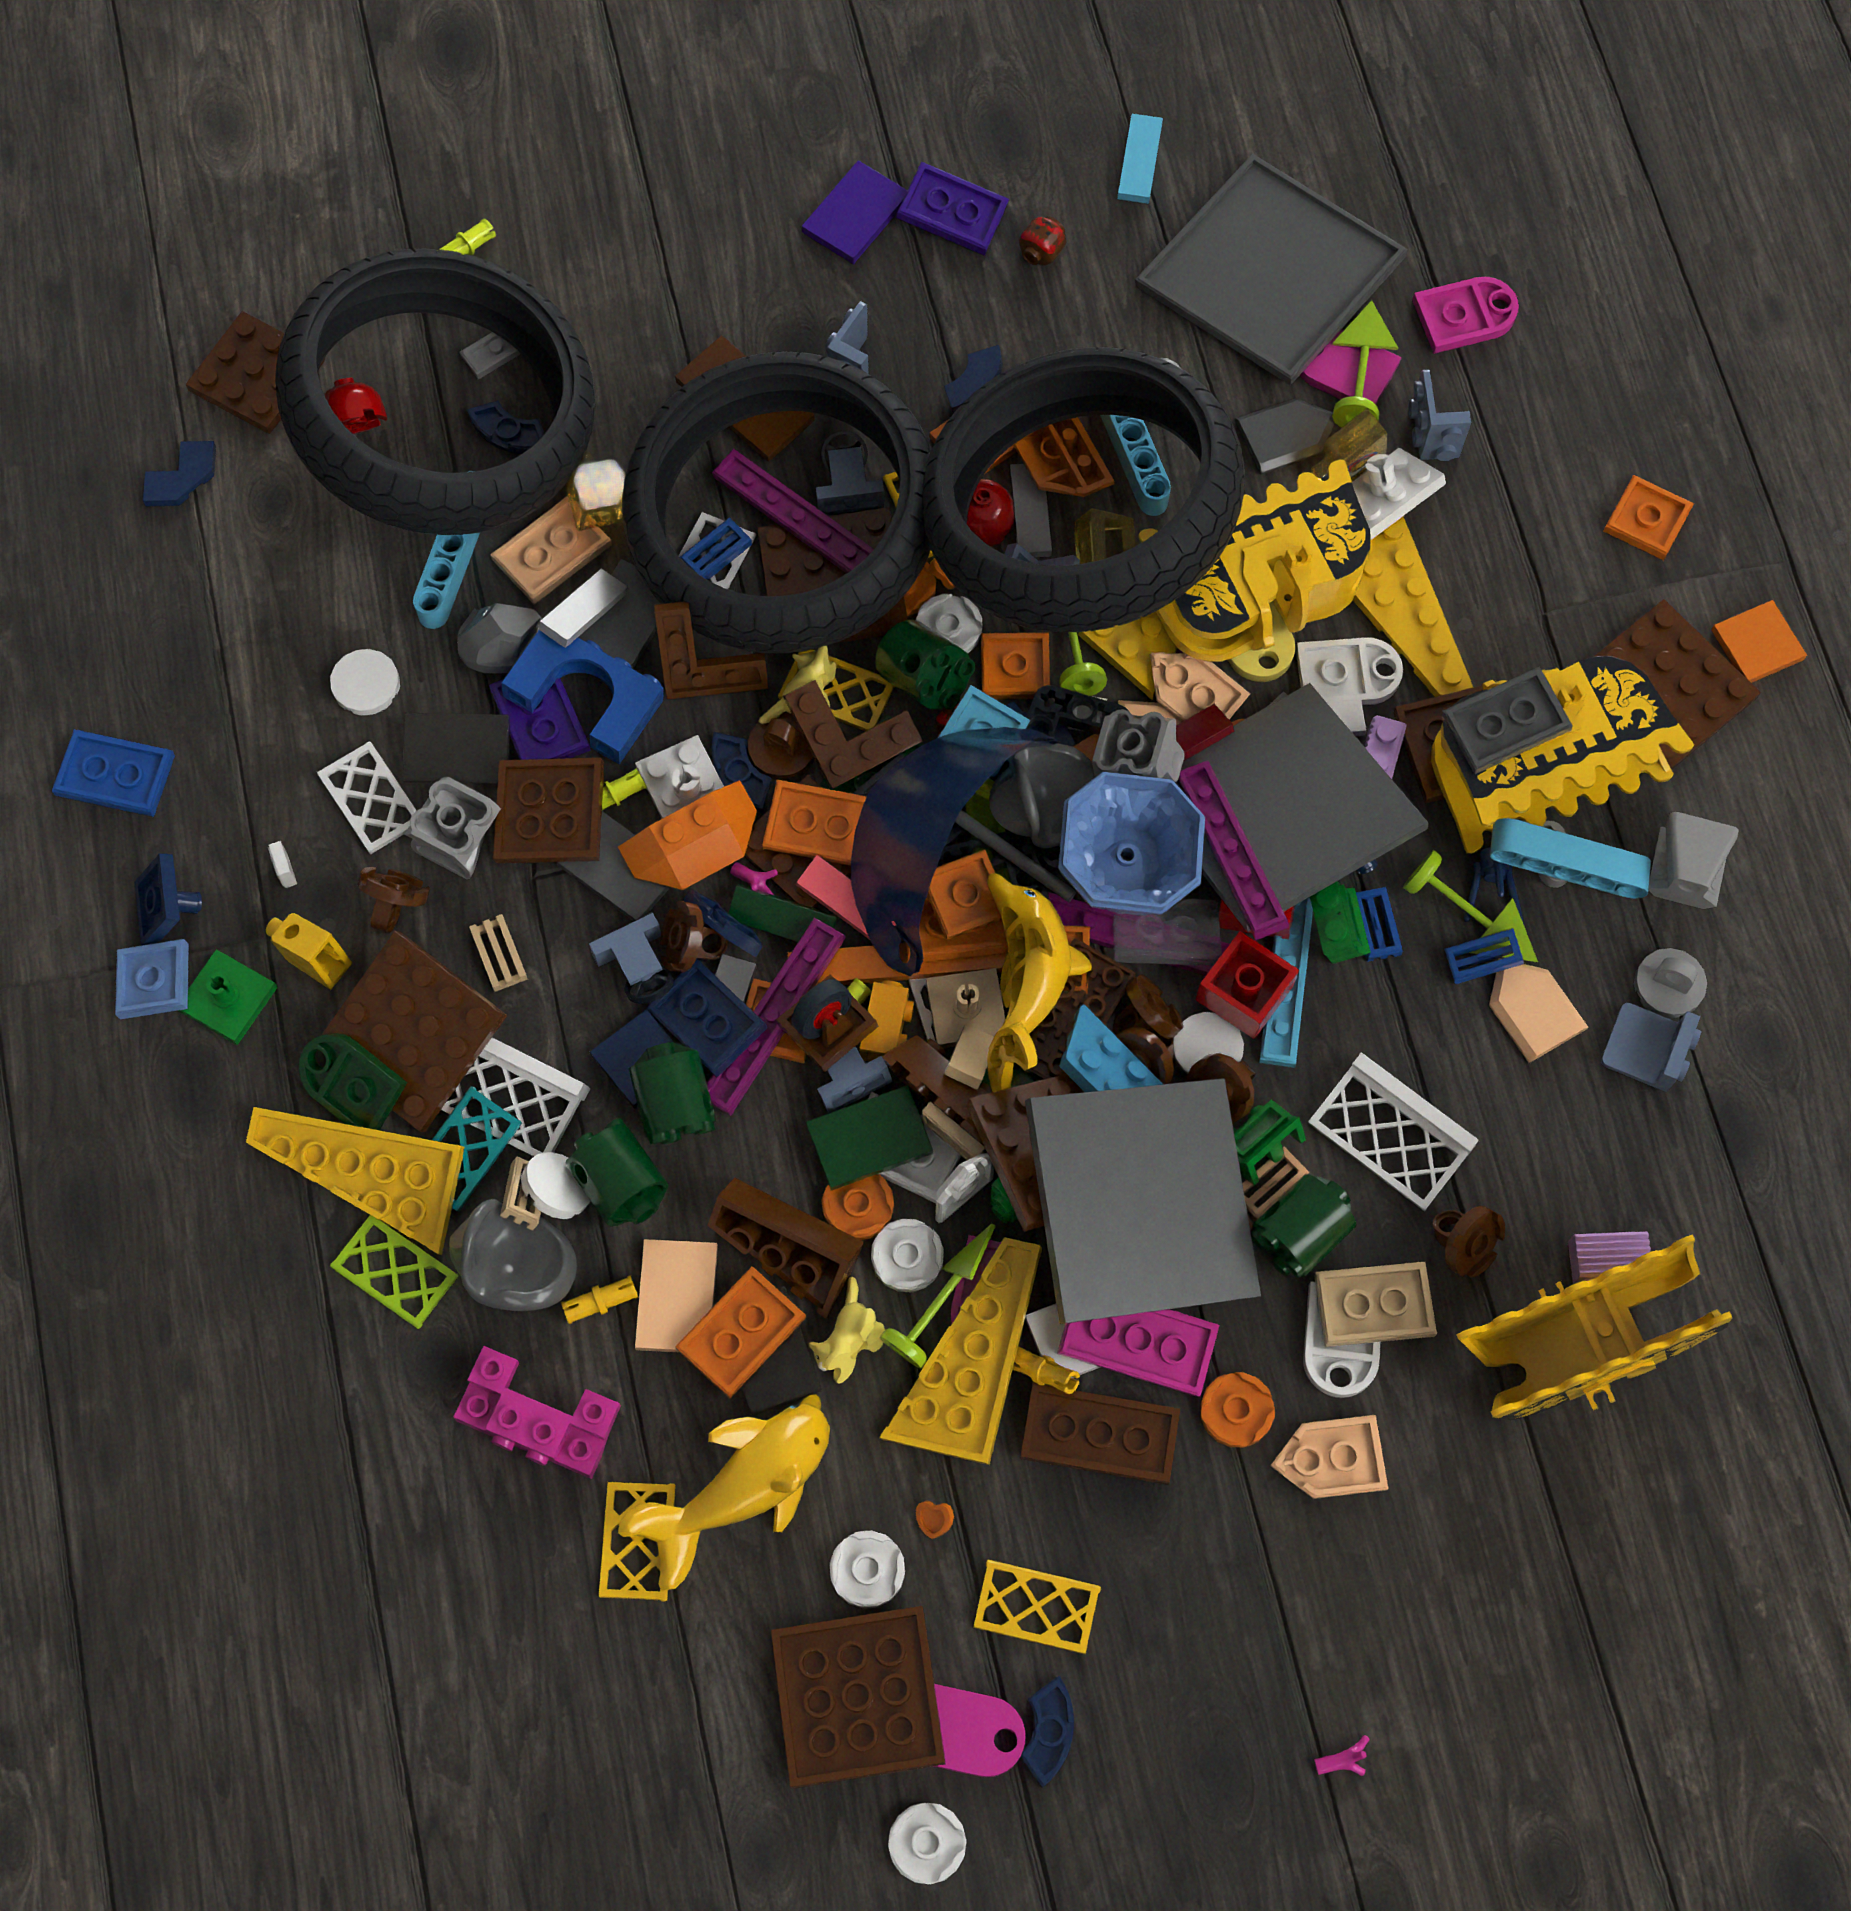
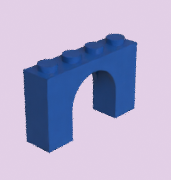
M539 630L502 681L503 697L532 713L558 678L572 673H587L598 677L609 687L613 699L590 733V748L620 765L663 702V687L661 683L652 675H642L633 670L626 660L620 657L613 658L604 653L602 648L591 640L583 641L580 638H576L565 648Z

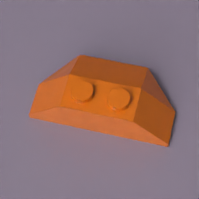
M1078 417L1048 425L1027 435L1014 444L1038 490L1085 497L1114 484V479Z
M739 780L712 791L653 823L617 848L635 879L685 890L745 856L757 810Z

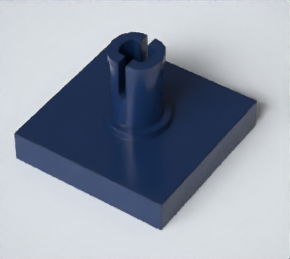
M159 853L134 882L141 946L159 943L180 920L179 913L197 914L201 910L202 897L200 892L177 891L173 854Z

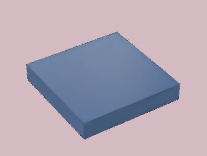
M184 939L117 950L115 1015L118 1018L126 1019L188 1009L189 943Z

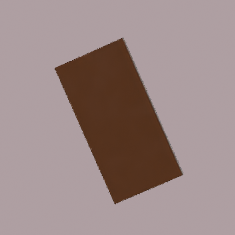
M721 335L675 376L676 383L683 387L689 381L714 367L747 356ZM804 411L770 412L741 420L728 428L769 462L815 421V414Z
M1074 938L1070 946L1081 951L1092 965L1091 971L1087 972L1088 994L1082 989L1080 992L1074 991L1075 986H1081V975L1068 976L1065 986L1069 988V991H1062L1054 1008L1029 1034L1036 1049L1037 1065L1025 1070V1072L1039 1080L1066 1074L1059 1065L1062 1055L1067 1049V1038L1075 1023L1074 1015L1078 1009L1085 1004L1106 1026L1126 993V984L1131 979H1134L1136 972ZM1014 1062V1065H1015V1066H1017V1067H1019L1020 1069H1022L1021 1066H1019L1018 1064H1016V1063Z

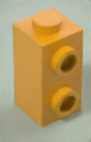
M885 980L882 983L873 982L868 1012L877 1021L879 1027L861 1041L860 1055L863 1060L872 1061L880 1056L883 1057L888 1051L907 1041V1035L902 1034L904 1021L911 1022L914 1009V1001H909V988H904L902 984L890 980Z

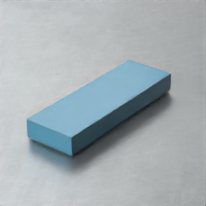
M1139 114L1131 115L1117 199L1149 204L1163 118Z

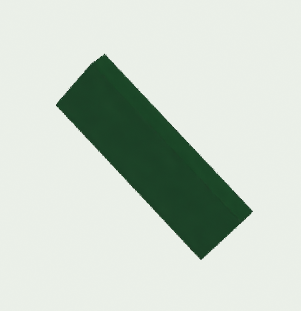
M740 884L736 885L728 913L741 924L799 942L814 918L832 928H835L838 918L837 915L759 890L753 891L751 888Z

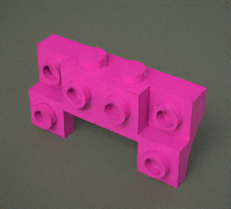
M483 1346L468 1378L469 1385L455 1412L454 1419L459 1423L492 1436L491 1442L505 1450L512 1451L515 1446L527 1451L525 1457L544 1466H546L548 1461H551L592 1479L621 1407L620 1403L585 1389L573 1416L508 1389L519 1361Z

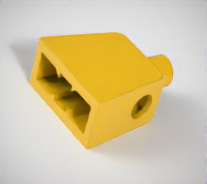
M295 913L289 914L285 920L274 917L266 927V934L271 937V942L289 963L330 990L353 963L331 933Z

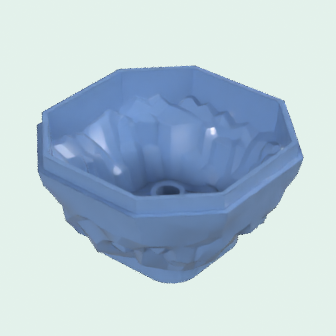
M1101 772L1064 801L1058 869L1062 876L1091 907L1105 909L1118 914L1161 915L1201 884L1205 816L1172 779ZM1121 856H1126L1131 860L1125 861L1122 859Z

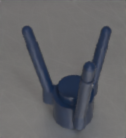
M1491 847L1483 849L1480 852V862L1473 864L1474 875L1467 902L1472 906L1475 905L1481 876H1484L1487 882L1496 883L1497 895L1499 897L1504 896V880H1506L1510 900L1514 899L1524 925L1513 879L1512 866L1491 859ZM1465 911L1464 921L1469 922L1471 915Z

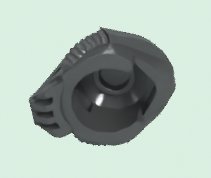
M500 603L477 610L474 608L458 633L457 649L459 657L467 668L478 672L509 673L539 631V623L542 618L534 609Z

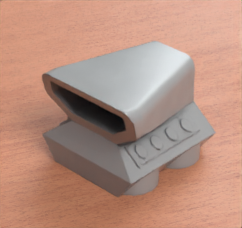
M1124 709L1116 710L1110 715L1105 716L1092 760L1094 776H1098L1101 772L1172 779L1174 782H1177L1184 760V750L1176 741V719L1164 718L1158 712H1149L1144 716H1137Z
M443 777L430 787L429 798L423 807L411 816L410 826L404 835L412 838L411 848L414 852L465 879H470L476 867L485 833L501 808L490 798L450 777Z
M1680 812L1670 813L1667 818L1666 828H1660L1658 842L1655 846V856L1649 879V891L1655 897L1701 909L1717 907L1726 858L1737 840L1739 830L1734 826Z

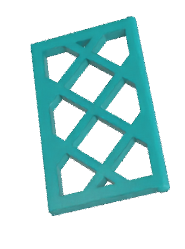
M474 1086L469 1087L432 1139L433 1141L441 1142L450 1128L458 1127L460 1146L465 1147L462 1158L464 1172L459 1173L458 1180H466L465 1189L456 1201L453 1200L452 1208L458 1212L522 1124L520 1120L476 1091ZM472 1097L481 1102L483 1115L463 1119L462 1111ZM489 1109H491V1110L494 1111L495 1113H490V1114H489ZM504 1118L510 1122V1126L502 1137L493 1140L490 1120ZM484 1121L487 1141L467 1145L464 1125ZM488 1147L489 1155L478 1170L471 1171L468 1151Z

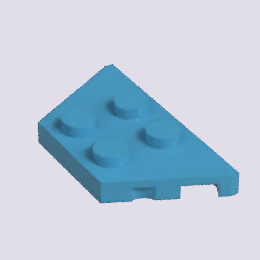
M1085 1004L1078 1009L1074 1015L1075 1023L1067 1038V1049L1062 1055L1059 1066L1084 1092L1164 1085Z

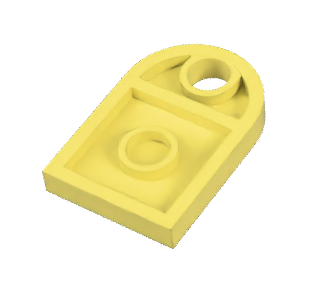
M1271 601L1269 605L1272 614V636L1275 645L1267 649L1249 650L1232 659H1228L1229 664L1236 673L1251 681L1267 682L1275 680L1289 669L1293 661L1295 640L1278 613L1274 601ZM1268 656L1276 661L1277 666L1272 669H1266L1260 665L1258 660Z

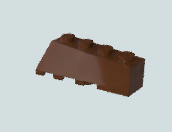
M916 1035L891 1049L882 1057L898 1080L904 1085H908L909 1089L927 1104L931 1101L984 1146L966 1105L969 1098L992 1093V1088L988 1084L983 1082L978 1089H974L946 1076L945 1071L949 1064V1061L943 1057L946 1051L931 1038L925 1042Z
M735 1177L718 1195L707 1226L744 1255L750 1253L762 1264L761 1268L769 1275L773 1276L775 1273L792 1287L790 1291L801 1300L805 1297L818 1307L816 1312L825 1319L830 1315L848 1281L864 1244L863 1241Z

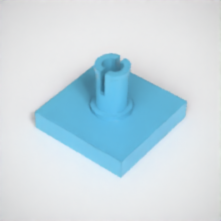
M970 685L939 737L964 730L1000 727L1026 729L1030 720ZM1005 762L989 777L991 780H995Z

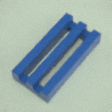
M729 517L681 555L680 558L697 574L709 580L752 545V539ZM732 530V531L734 532V533H732L729 537H727L724 541H722L721 543H718V544L715 545L713 548H711V549H710V552H708L705 556H703V557H702L700 560H698L695 564L692 562L695 558H697L700 554H702V553H703L705 550H707L710 546H712L714 543H716L719 539H721V538H722L724 535H726L729 531Z
M1386 887L1356 892L1371 952L1365 955L1366 961H1374L1375 958L1379 957L1380 959H1386L1390 955H1394V957L1401 956L1403 950ZM1375 897H1378L1391 943L1390 947L1385 945L1373 899ZM1363 899H1365L1368 914L1370 917L1378 949H1374L1364 908L1361 901Z
M1513 928L1445 948L1455 984L1524 964ZM1510 941L1511 944L1458 961L1455 960L1456 956ZM1514 953V956L1503 958L1497 961H1493L1487 964H1483L1459 972V969Z

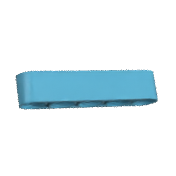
M1100 415L1140 509L1150 516L1164 513L1168 506L1171 485L1144 421L1127 416ZM1126 438H1134L1136 441H1128ZM1145 465L1148 467V469H1141L1137 466ZM1153 492H1154V493H1158V494L1161 495V496H1159V497H1153V496L1149 495V493H1153Z
M480 533L463 535L437 534L413 597L417 616L424 627L436 629L443 626L448 620ZM458 547L454 552H447L450 548ZM441 576H448V578L443 581H435L437 578ZM430 605H437L433 610H425Z
M1503 818L1493 823L1490 857L1494 861L1622 897L1643 898L1648 895L1651 860L1644 855L1516 819Z

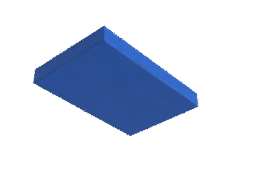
M74 729L52 792L55 796L154 817L175 754L172 750Z

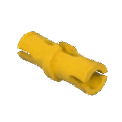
M627 1276L625 1279L601 1288L598 1285L591 1287V1292L562 1301L561 1305L568 1323L572 1324L574 1321L598 1312L601 1315L608 1313V1308L639 1297L631 1276Z
M1018 1346L1014 1361L1016 1364L1013 1366L1014 1371L1028 1375L1033 1382L1039 1385H1051L1067 1394H1072L1079 1385L1077 1378L1080 1377L1077 1371L1060 1366L1053 1358L1047 1355L1037 1356Z

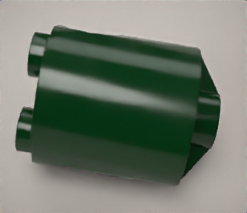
M906 620L897 623L888 630L880 641L876 653V668L880 676L928 709L939 710L946 708L950 710L956 707L960 701L961 694L967 687L970 676L975 671V663L969 658L966 651L917 620Z
M674 1042L663 1043L647 1048L637 1062L628 1068L645 1137L649 1140L650 1145L657 1143L665 1145L682 1140L681 1133H684V1135L693 1133L694 1135H701L716 1130L714 1125L716 1118L699 1051Z
M621 1118L610 1122L598 1134L593 1135L592 1132H588L575 1141L574 1146L577 1150L565 1163L607 1225L613 1227L626 1222H633V1224L637 1225L656 1213L668 1188V1182Z
M1305 1174L1252 1224L1253 1229L1250 1231L1252 1242L1262 1250L1265 1248L1274 1257L1271 1263L1283 1276L1287 1277L1292 1273L1297 1278H1303L1356 1227V1220L1351 1213L1350 1197L1336 1182Z

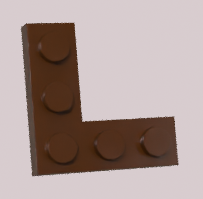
M675 602L654 605L667 699L768 689L765 653L696 660L689 603Z
M816 680L783 696L830 789L847 782L922 742L907 710L846 741Z

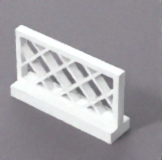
M491 1038L479 1055V1057L487 1060V1062L480 1064L477 1058L474 1062L475 1066L471 1067L466 1075L477 1072L482 1088L478 1092L491 1100L489 1093L508 1087L513 1105L504 1108V1110L508 1113L515 1111L517 1119L522 1122L520 1130L516 1131L508 1144L535 1157L542 1152L531 1146L528 1133L547 1127L550 1140L543 1153H554L581 1100H585L591 1088ZM495 1065L501 1067L506 1082L487 1088L482 1070ZM509 1072L519 1077L511 1080ZM524 1081L533 1083L537 1097L518 1103L513 1085ZM460 1083L455 1089L458 1098L447 1101L442 1107V1111L451 1114L454 1110L451 1106L457 1105L462 1099L463 1093ZM540 1087L551 1093L542 1095ZM557 1096L569 1101L563 1115L552 1119L549 1118L544 1101ZM539 1103L544 1121L525 1127L520 1109ZM465 1107L462 1111L463 1119L471 1117L467 1107ZM489 1109V1114L495 1113L494 1111ZM497 1119L491 1120L493 1125L491 1127L492 1136L500 1139L504 1133L500 1131ZM483 1122L470 1124L485 1132ZM558 1123L555 1131H553L552 1125ZM522 1135L524 1143L514 1137Z
M1362 1052L1308 1121L1309 1125L1423 1211L1427 1209L1479 1141ZM1352 1078L1365 1086L1367 1100L1346 1102L1344 1088ZM1371 1091H1372L1373 1093H1375L1377 1096H1379L1380 1098H1378V1099H1372V1098H1371ZM1341 1094L1342 1103L1333 1104L1336 1098ZM1382 1103L1391 1105L1395 1110L1396 1122L1375 1124L1373 1105ZM1368 1105L1371 1125L1350 1127L1347 1108ZM1343 1108L1345 1128L1330 1130L1319 1121L1327 1110ZM1400 1113L1409 1120L1401 1121ZM1417 1125L1423 1129L1425 1144L1404 1146L1402 1126ZM1397 1127L1400 1147L1379 1149L1376 1130ZM1372 1130L1374 1150L1359 1152L1352 1146V1132ZM1346 1133L1347 1142L1337 1134ZM1429 1135L1439 1142L1430 1143ZM1447 1147L1457 1157L1449 1167L1434 1168L1431 1148ZM1426 1149L1429 1169L1408 1171L1405 1151ZM1401 1152L1403 1172L1389 1174L1382 1169L1381 1154ZM1375 1155L1376 1164L1366 1156ZM1445 1172L1436 1183L1435 1173ZM1430 1174L1432 1190L1424 1200L1411 1191L1410 1176ZM1402 1177H1404V1178H1405V1185H1403L1401 1182H1399V1181H1398L1397 1179H1395V1178H1402Z

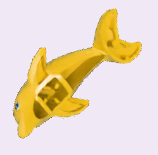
M991 873L987 878V885L1002 918L1008 946L1002 968L1000 987L1003 1006L1009 1008L1003 1025L996 1032L989 1046L987 1056L990 1085L992 1091L996 1092L1011 1088L1014 1062L1021 1066L1024 1071L1037 1065L1036 1049L1029 1034L1054 1008L1064 989L1068 976L1089 972L1092 969V965L1081 951L1069 945L1061 918L1050 900L1036 889L1013 885L1001 875Z
M817 1394L808 1395L799 1405L790 1406L767 1421L752 1417L726 1420L709 1432L708 1442L737 1450L717 1476L692 1501L683 1508L653 1502L643 1503L626 1513L619 1523L618 1533L622 1537L642 1536L657 1542L661 1562L658 1584L661 1591L676 1589L685 1580L691 1569L696 1554L699 1534L702 1530L743 1521L774 1507L773 1532H783L795 1515L803 1493L804 1483L818 1467L828 1446L830 1426L821 1411L819 1396Z

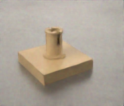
M996 968L926 978L936 1043L942 1048L956 1046L965 1023L992 1036H995L996 1032L1003 1025L1005 1014Z

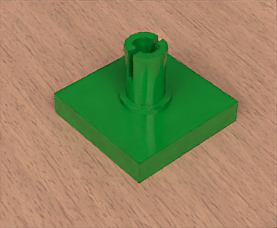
M216 949L188 989V1009L178 1011L238 1045L278 987L275 982Z

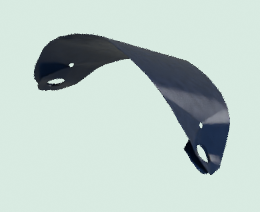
M1000 727L964 730L944 735L922 745L898 761L871 788L863 804L855 829L851 855V885L856 907L870 941L888 966L908 976L920 971L924 959L919 935V923L923 906L940 856L961 809L983 783L1019 749L1023 747L1056 745L1060 741H1055L1057 739L1042 732L1029 729ZM891 921H894L897 927L894 926ZM901 940H904L910 948L911 954L907 963H904L899 955Z

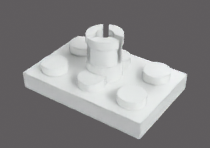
M1401 448L1396 449L1390 455L1378 454L1370 457L1367 460L1368 464H1366L1367 472L1352 482L1370 528L1371 540L1446 484L1444 473Z
M698 735L635 762L636 768L647 786L646 789L661 819L708 793L724 787Z

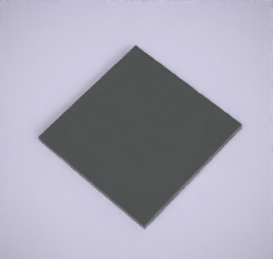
M1252 154L1135 279V286L1291 386L1405 259L1408 249Z
M1310 683L1234 725L1233 733L1183 761L1181 770H1184L1204 761H1209L1283 912L1428 829V821ZM1175 782L1178 785V787L1182 790L1179 782ZM1204 836L1201 873L1245 930L1249 932L1251 930Z
M1225 1078L1034 1097L1025 1100L1060 1324L1261 1296Z

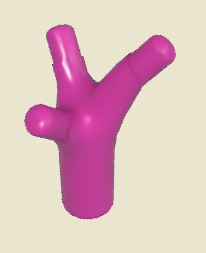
M739 862L732 866L731 874L749 884L753 891L759 890L774 895L766 885V880L778 875L776 869L767 872H757Z
M1364 1735L1358 1743L1343 1752L1314 1759L1318 1775L1344 1769L1363 1776L1365 1769L1355 1762L1366 1758V1752L1362 1750L1369 1742V1737Z

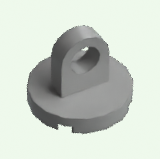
M1667 948L1656 950L1645 957L1635 972L1634 987L1635 992L1637 991L1641 998L1640 1002L1646 1009L1671 1019L1684 1015L1686 1011L1692 1012L1698 1007L1706 994L1707 979L1704 969L1694 957L1685 951Z

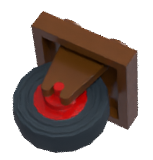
M831 974L818 985L812 987L805 995L800 997L797 1003L776 1019L779 1027L823 1072L828 1070L879 1027L872 1015Z

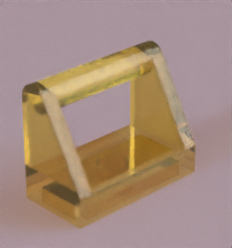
M1095 508L1088 510L1074 522L1076 557L1080 560L1079 564L1107 558L1105 530L1122 531L1123 552L1135 547L1134 519Z

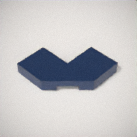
M181 441L178 471H145L143 493L145 506H179L189 498L188 494L201 483L205 484L215 473L216 445L214 441Z

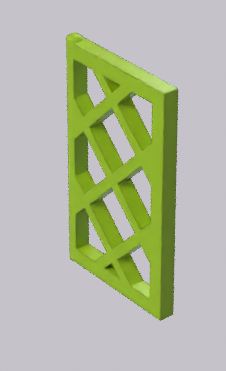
M369 1215L338 1257L330 1264V1267L417 1329L422 1327V1323L458 1277V1274L371 1215ZM372 1226H375L387 1235V1242L367 1246L365 1235ZM405 1247L417 1256L418 1264L397 1267L395 1248ZM388 1249L391 1268L370 1272L368 1253ZM361 1254L364 1273L354 1275L342 1266L349 1256ZM435 1268L446 1276L439 1287L427 1289L425 1269ZM419 1270L421 1290L400 1293L398 1274ZM392 1275L394 1295H382L371 1286V1279ZM422 1297L423 1309L415 1318L402 1309L401 1300Z

